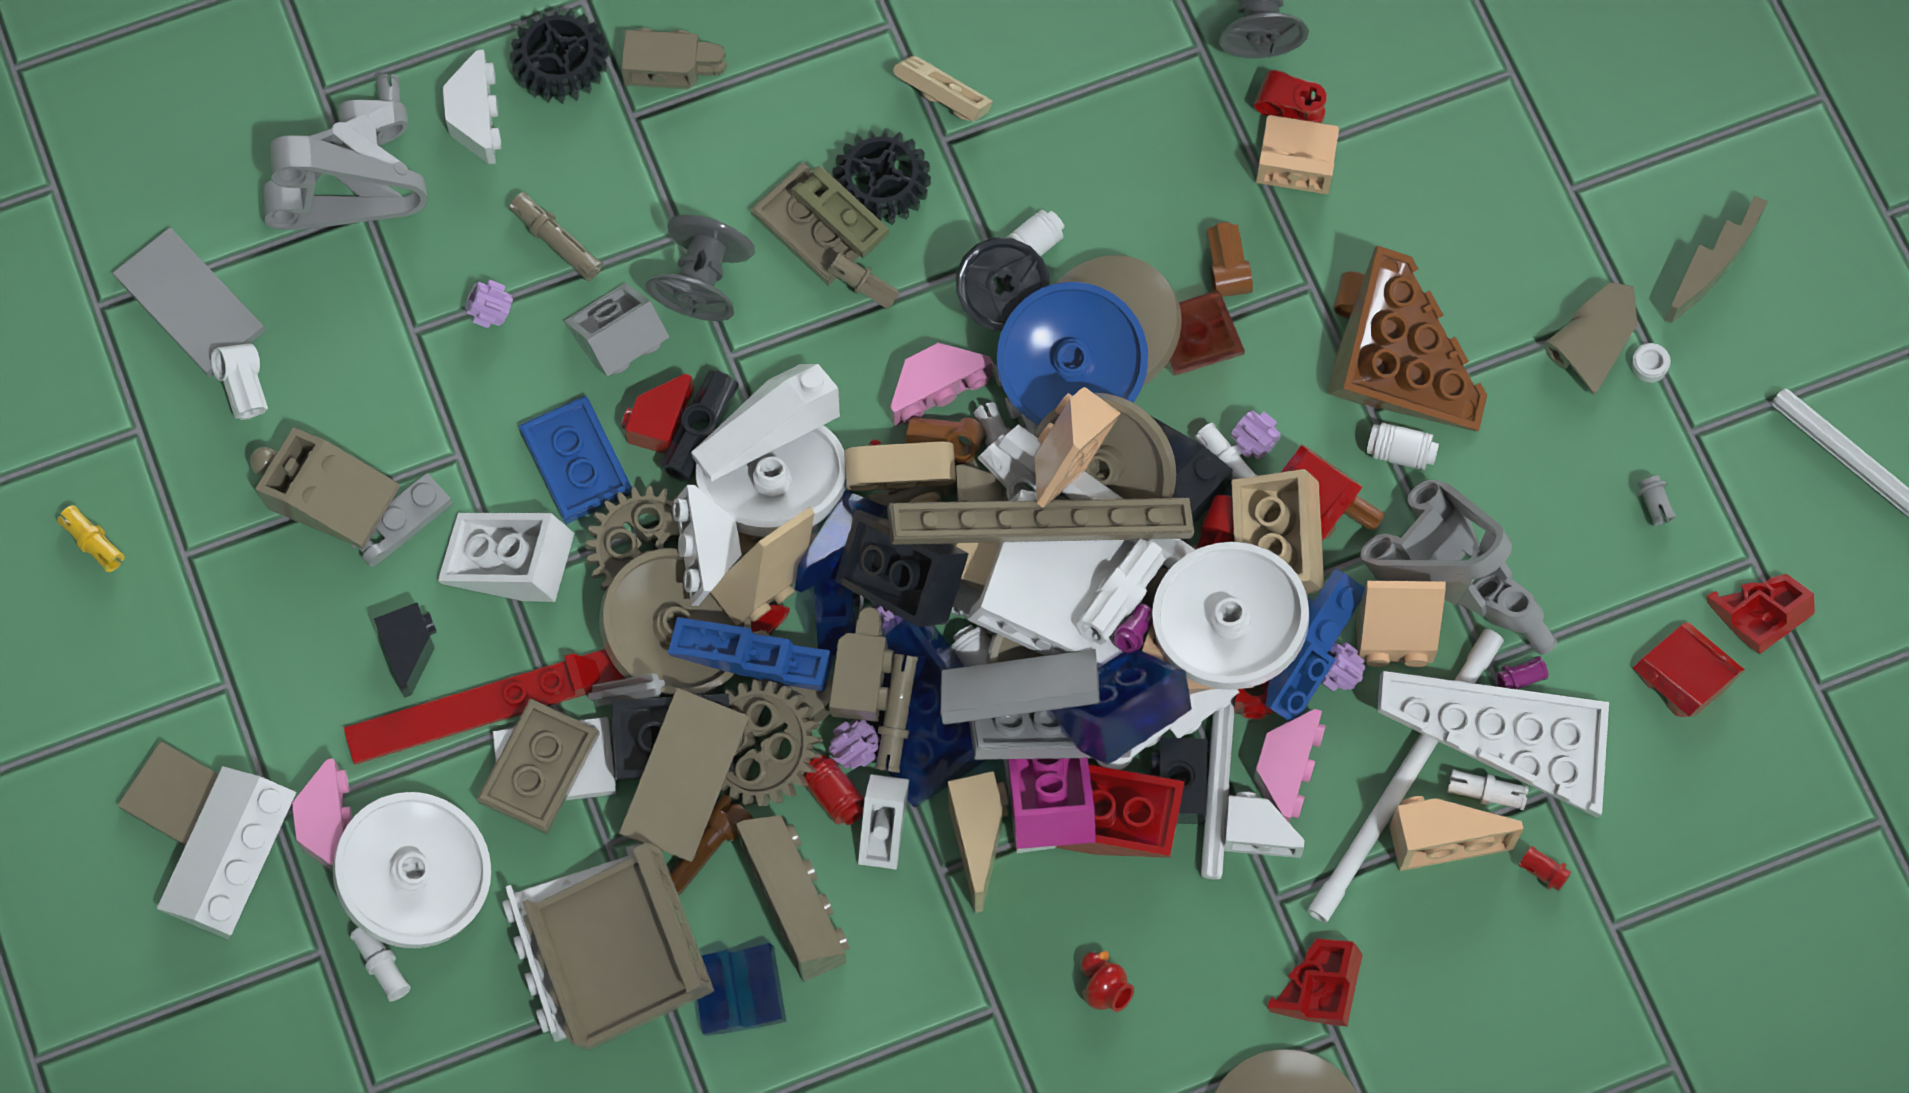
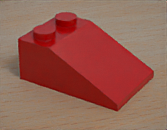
M1088 765L1094 804L1096 842L1059 845L1056 848L1093 855L1170 858L1185 782Z

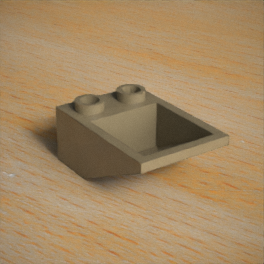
M295 427L292 428L278 453L270 447H260L250 457L251 469L257 475L262 476L255 490L268 510L361 549L365 547L400 488L399 483L328 441Z

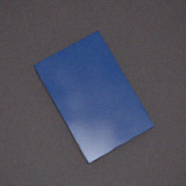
M587 395L519 425L520 432L565 525L604 508L605 501L617 502V493L619 492L625 497L631 496L632 486Z

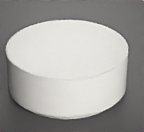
M1654 343L1640 346L1635 351L1631 361L1633 373L1644 382L1652 383L1661 380L1667 374L1670 367L1668 352L1662 346Z

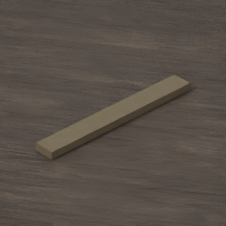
M1189 498L1052 500L1044 508L1039 506L1037 501L890 503L887 508L891 545L1139 540L1140 538L1190 539L1194 534Z

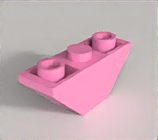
M937 343L905 359L890 406L891 421L894 427L903 422L909 424L912 417L921 418L924 411L936 405L938 407L948 405L956 399L957 394L969 388L970 390H977L983 387L992 377L993 362L990 357Z
M1313 709L1268 732L1253 780L1264 799H1268L1288 822L1291 817L1299 818L1305 796L1298 794L1301 781L1309 783L1315 761L1308 759L1312 746L1320 748L1326 725L1319 724L1322 711Z
M327 759L292 802L296 840L301 849L333 872L336 846L353 816L350 806L344 807L343 793H349L346 770H340L335 759Z

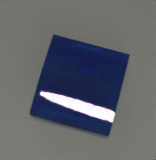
M767 943L735 952L726 949L701 956L714 988V992L697 999L703 1035L732 1033L787 1022L774 945Z

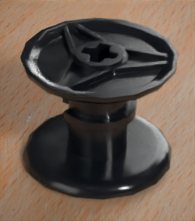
M992 237L975 244L963 256L956 272V293L962 308L977 324L993 331H1002L1010 314L1025 298L1044 287L1050 286V275L1043 258L1030 245L1011 237ZM1008 274L1010 276L1008 279V283L1011 285L1010 290L1007 292L1002 289L999 293H996L997 285L993 282L996 276L1003 278Z

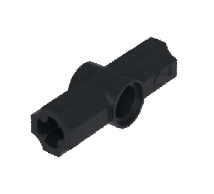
M709 370L692 404L683 412L682 424L660 464L661 470L670 477L681 482L691 481L697 464L692 458L691 452L718 428L739 387L738 382L728 374L719 370ZM698 421L709 424L705 429L699 431L690 428L692 424Z

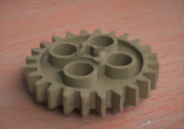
M648 486L645 496H640L636 487H632L630 499L627 500L619 492L617 493V506L609 501H605L604 508L607 515L595 513L594 519L600 527L589 526L588 534L597 539L586 541L585 548L596 551V553L588 556L586 562L591 565L598 564V567L592 572V578L604 576L605 580L601 585L602 591L607 589L613 578L627 563L644 554L640 552L641 541L645 545L651 542L654 543L653 551L664 549V545L670 541L678 542L680 536L679 524L674 520L672 511L674 500L678 496L672 501L667 500V489L664 488L659 497L653 495L651 486ZM643 514H651L658 520V525L653 529H645L640 526L638 518ZM623 524H630V526L633 528L635 534L639 537V539L636 536H634L630 531L626 530L623 527ZM615 539H624L629 543L631 549L626 554H617L612 551L610 543Z
M753 680L751 689L748 684L740 683L738 684L739 695L731 690H726L725 694H729L730 709L750 717L733 757L734 771L727 773L720 791H727L731 788L729 793L730 799L739 800L743 795L744 805H753L756 800L758 806H768L770 799L773 803L781 804L783 803V793L788 797H795L797 795L794 784L799 786L808 785L807 780L803 776L805 772H816L814 766L809 762L811 758L817 759L822 757L819 752L813 750V745L823 742V738L812 735V731L820 726V722L808 721L807 718L812 715L814 709L811 707L800 708L804 697L795 695L791 698V687L783 686L779 690L777 682L769 681L765 687L763 681ZM766 707H769L772 719L767 726H764L761 722V713ZM784 723H787V729L776 734L783 727ZM759 736H761V737H770V738L765 739V740L762 741V743H761V742H760V739H759ZM788 739L792 749L790 755L784 759L780 753V746L784 740ZM761 743L763 750H754ZM745 753V755L738 760L737 764H735L734 758L739 754ZM757 760L760 764L761 772L759 777L753 780L750 776V766Z

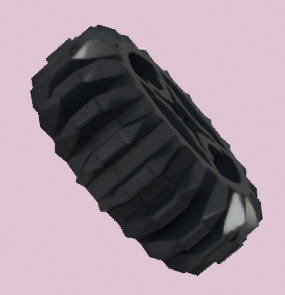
M556 7L552 16H547L541 10L539 14L540 20L538 21L528 17V28L519 27L517 31L518 38L512 39L511 43L513 51L510 54V60L514 65L512 67L513 74L516 78H520L521 87L523 89L530 88L531 95L534 98L543 93L544 100L549 103L553 96H558L559 102L563 104L566 95H572V98L577 101L579 98L578 91L580 90L590 94L592 90L591 83L600 84V73L606 72V59L609 56L608 48L605 47V36L599 33L598 25L595 22L588 23V17L584 13L575 18V13L571 8L565 15H561L560 10ZM544 41H546V44H545L543 47H541L540 49H537V50H536V54H533L534 51H535V49H536L541 43H543ZM554 47L557 48L558 53L564 58L565 64L562 63L560 57L555 53ZM583 57H586L583 63L572 71L574 65L581 62Z
M885 128L882 136L875 137V133L870 129L868 139L864 140L859 135H856L854 138L855 146L845 143L843 146L844 154H837L835 159L837 167H834L832 170V177L880 221L881 218H888L889 223L893 225L896 222V215L899 214L903 219L907 220L909 209L918 212L920 208L919 200H926L928 196L926 188L931 185V176L928 174L930 172V164L924 160L925 153L922 148L915 150L916 145L913 138L903 143V134L900 131L894 138L889 137V131ZM896 160L908 169L911 179L903 176V172L895 168ZM853 176L860 178V182L868 186V194L863 193L855 186L852 181Z

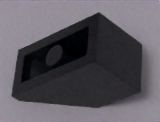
M417 602L374 618L404 698L413 694L435 649L431 639V635L437 633L430 612L422 614Z

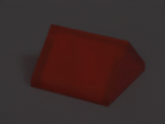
M1220 290L1179 302L1182 318L1180 337L1172 357L1165 366L1173 376L1245 354L1244 347Z

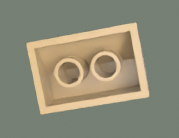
M1305 469L1233 479L1234 541L1256 545L1276 554L1295 571L1304 586L1306 594L1320 592L1324 586L1319 482Z

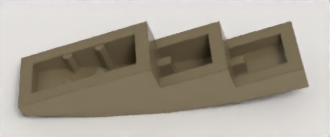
M1754 196L1741 226L1726 220L1713 250L1702 245L1698 246L1665 321L1673 323L1698 303L1725 275L1745 247L1768 201Z

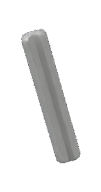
M656 673L598 683L592 686V693H588V698L590 701L594 700L596 706L600 707L610 705L612 701L656 697L661 694V687H665L664 679L659 680Z

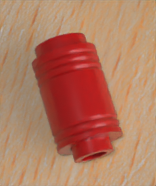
M822 755L821 758L812 760L810 764L814 766L816 772H805L803 774L808 782L807 789L836 825L842 823L850 825L857 821L863 815L865 798L862 797L861 793L832 758L828 759L825 755Z

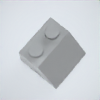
M626 282L564 320L565 325L594 366L606 376L623 372L629 367L631 361L641 355L655 352L660 348L663 341L670 338L651 301Z

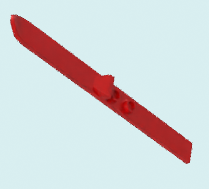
M769 605L772 608L754 623L751 620V631L757 632L762 629V631H766V633L771 635L787 618L790 608L782 605ZM605 649L583 656L572 653L564 656L565 661L354 724L345 727L344 731L353 763L356 765L521 715L530 699L548 707L592 693V686L595 684L625 679V677L614 666Z

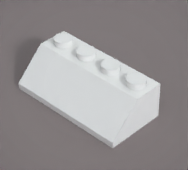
M222 766L157 910L230 940L296 792L263 777Z

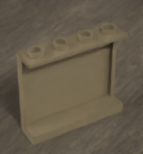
M647 842L633 848L635 856L538 903L528 899L522 902L526 911V915L523 916L525 926L529 933L535 936L540 949L536 952L537 959L543 970L548 972L553 984L550 986L551 997L557 1007L562 1009L566 1020L563 1023L565 1035L572 1044L587 1050L598 1047L714 992L661 849Z

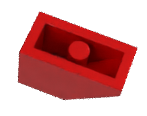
M682 374L637 396L633 408L628 407L622 421V429H625L628 444L662 454L667 453L682 424L683 412L689 406L694 392L692 375Z

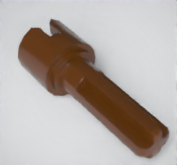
M724 793L715 803L692 863L680 858L669 872L678 895L683 893L724 841L729 842L731 840L734 842L738 838L736 823L753 819V816L740 804L735 805L730 800V797Z

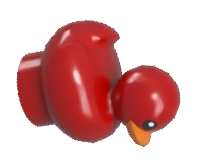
M1096 951L1088 952L1082 957L1080 963L1083 974L1091 978L1086 990H1083L1084 1000L1091 1008L1097 1010L1110 1008L1115 1012L1122 1011L1130 1003L1134 994V987L1128 983L1126 971L1121 965L1113 962L1108 963V951H1102L1101 953Z

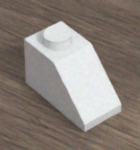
M870 775L864 801L858 864L897 870L906 813L908 779Z
M1240 792L1236 796H1229L1224 851L1301 858L1305 840L1268 799H1260L1258 794L1251 792Z

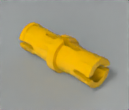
M75 505L65 508L60 513L62 516L57 518L58 524L77 541V547L82 552H88L106 572H113L121 565L116 558L124 561L125 555L105 537V531L99 525H93Z

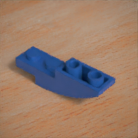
M1335 568L1316 599L1313 600L1307 597L1309 626L1305 642L1293 662L1269 681L1266 706L1289 722L1300 717L1336 659L1331 657L1328 652L1362 600L1365 587L1344 572Z

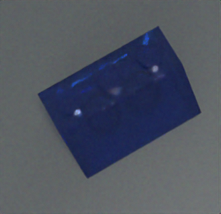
M1134 650L1131 653L1122 652L1098 668L1099 703L1053 709L1051 712L1081 753L1108 765L1192 710L1186 670L1140 650Z

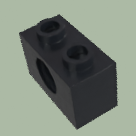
M1160 738L1159 750H1152L1151 773H1158V777L1169 778L1172 775L1180 774L1186 777L1189 782L1183 789L1177 824H1204L1207 800V739Z

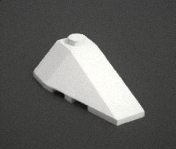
M799 364L764 383L691 452L692 458L712 482L840 417L838 387L819 364Z

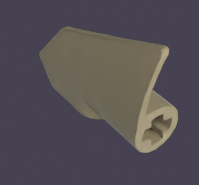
M1610 282L1576 311L1570 323L1544 343L1545 351L1550 359L1557 366L1564 369L1571 365L1592 394L1597 393L1637 327L1634 286Z

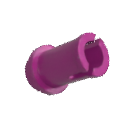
M1138 604L1130 613L1125 623L1116 628L1114 631V644L1118 649L1126 653L1140 649L1143 644L1142 637L1150 624L1153 623L1152 609L1150 607Z
M1536 656L1534 659L1513 667L1509 665L1503 666L1501 671L1497 672L1496 678L1499 687L1519 690L1530 684L1548 679L1549 674L1544 660H1541L1540 656Z

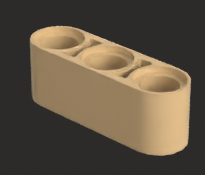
M950 442L859 446L848 448L844 451L846 488L851 491L936 487L951 485L956 482L954 444Z

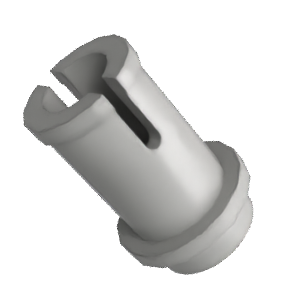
M1659 475L1640 481L1638 483L1640 490L1637 493L1639 496H1643L1653 520V525H1663L1664 519L1660 509L1667 523L1676 519L1677 516L1664 489L1667 486L1666 481H1661Z

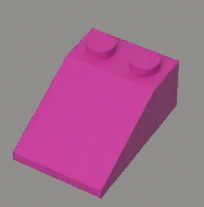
M1087 757L1008 759L1017 849L1096 842L1094 804Z

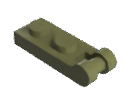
M817 166L809 173L810 178L804 183L799 182L791 189L792 195L800 204L808 207L862 258L867 256L889 236V228L821 166ZM820 188L826 191L820 197L814 194Z

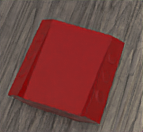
M1301 444L1280 473L1305 469L1319 482L1321 536L1323 541L1330 538L1336 529V522L1345 510L1351 507L1363 486L1307 446Z
M1689 622L1677 628L1633 667L1640 674L1641 680L1647 687L1657 689L1667 698V708L1678 717H1692L1699 714L1726 691L1745 670Z

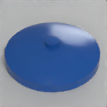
M1063 282L1044 287L1032 293L1013 310L999 338L997 368L1003 389L1012 404L1027 419L1039 425L1045 416L1056 408L1068 393L1073 396L1083 387L1092 393L1111 394L1134 403L1146 378L1148 346L1138 318L1119 297L1096 285L1083 282Z

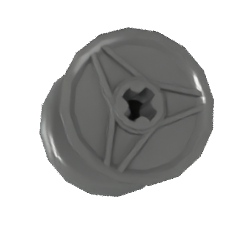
M1240 0L1238 13H1243V18L1229 24L1221 32L1219 45L1225 52L1236 57L1251 59L1270 58L1286 54L1300 47L1308 39L1309 28L1301 19L1279 12V7L1283 6V0Z
M695 215L673 216L667 222L668 233L678 245L687 250L686 255L679 258L678 267H681L679 274L665 273L654 275L646 283L647 292L657 302L685 316L707 321L729 320L734 315L733 303L714 285L716 281L722 279V262H746L755 254L754 244L747 236L735 228L717 220Z

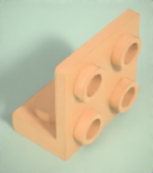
M1269 115L1266 121L1256 183L1328 195L1334 169L1339 127Z

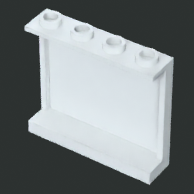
M1022 489L1010 501H1037V495L1034 491ZM1129 540L1000 542L982 596L972 606L967 620L1044 656L1096 649L1098 679L1100 682L1105 683L1119 672L1125 652L1118 649L1114 644V631L1108 640L1100 645L1086 640L1080 634L1076 623L1098 595L1095 593L1098 586L1113 568L1120 565L1134 543ZM1128 616L1123 617L1118 626L1123 625Z

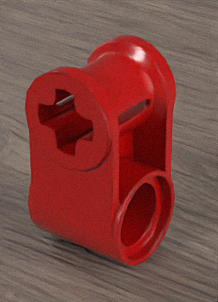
M1270 70L1265 74L1254 107L1259 113L1267 117L1272 115L1322 123L1325 118L1324 106L1327 94L1325 89L1316 82L1296 78L1282 71ZM1312 91L1315 92V97H1312Z

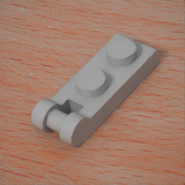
M426 473L392 500L363 549L352 544L350 545L354 549L358 548L363 553L362 559L370 567H374L453 504L452 500L435 480ZM379 533L384 540L374 544L371 538Z

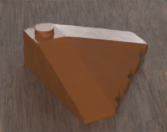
M1375 246L1335 358L1327 394L1374 408L1475 432L1479 431L1487 394L1481 383L1473 384L1464 367L1469 361L1456 337L1449 339L1438 320L1444 315L1430 290L1424 293L1413 272L1418 270L1412 256L1381 246Z

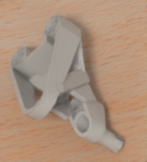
M388 74L377 78L376 84L379 100H349L340 104L338 107V123H335L333 128L311 136H282L271 142L272 180L263 186L265 223L269 227L281 230H303L406 217L419 212L425 207L428 202L426 180L419 173L409 170L403 162L379 147L401 136L408 127L407 108L400 101V80L398 76L391 74V85L389 86ZM323 174L333 175L359 197L314 196L315 185ZM389 186L409 189L411 191H414V193L406 197H401V195L398 192H396Z
M1427 480L1418 484L1410 492L1407 500L1418 519L1402 538L1390 534H1381L1370 539L1362 548L1361 558L1377 581L1445 582L1444 599L1454 605L1460 603L1482 617L1485 615L1493 625L1514 632L1524 633L1537 654L1538 652L1540 655L1547 654L1557 645L1556 637L1550 632L1543 621L1544 612L1527 589L1513 580L1512 571L1506 564L1512 549L1510 537L1497 521L1448 483L1438 480ZM1471 521L1485 530L1480 544ZM1465 555L1470 557L1469 560H1461ZM1480 578L1478 581L1472 584L1475 579Z

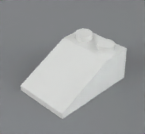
M458 513L438 581L448 586L520 601L555 602L575 533L552 513Z

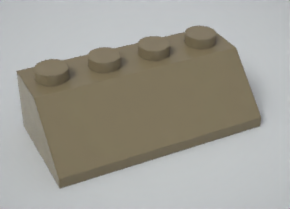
M781 815L743 820L736 823L741 848L803 982L845 964L846 955L844 951L850 949L848 941L841 927L834 929L828 916L834 914L825 893L818 895L812 882L818 878L809 858L802 860L796 847L802 844L794 825L786 826Z

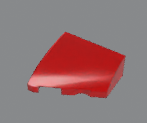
M1788 574L1771 577L1763 583L1751 582L1741 585V592L1719 597L1716 591L1707 596V603L1721 620L1759 655L1815 614L1814 593Z
M1316 939L1306 952L1305 960L1300 965L1295 966L1288 975L1290 982L1277 999L1272 997L1269 1000L1268 1010L1272 1013L1300 1020L1347 1027L1363 954L1354 941Z

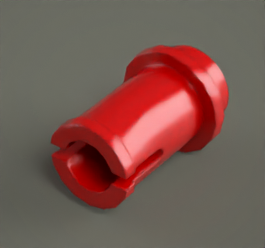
M1533 845L1528 849L1519 864L1520 868L1525 869L1548 884V890L1554 888L1558 892L1571 874L1566 869L1567 864L1564 862L1561 865L1535 849Z

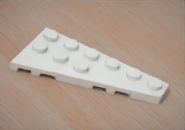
M1383 671L1380 674L1378 713L1596 818L1602 815L1609 702Z

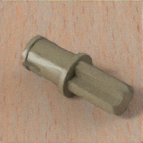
M841 252L837 254L827 270L829 274H833L855 288L854 293L857 294L860 291L885 308H890L898 297L899 291L872 274V268L869 267L866 270Z

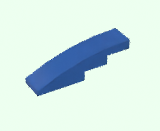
M677 617L668 650L670 656L707 667L764 681L822 692L825 691L834 657L829 650L793 645L790 639L753 634L750 628Z

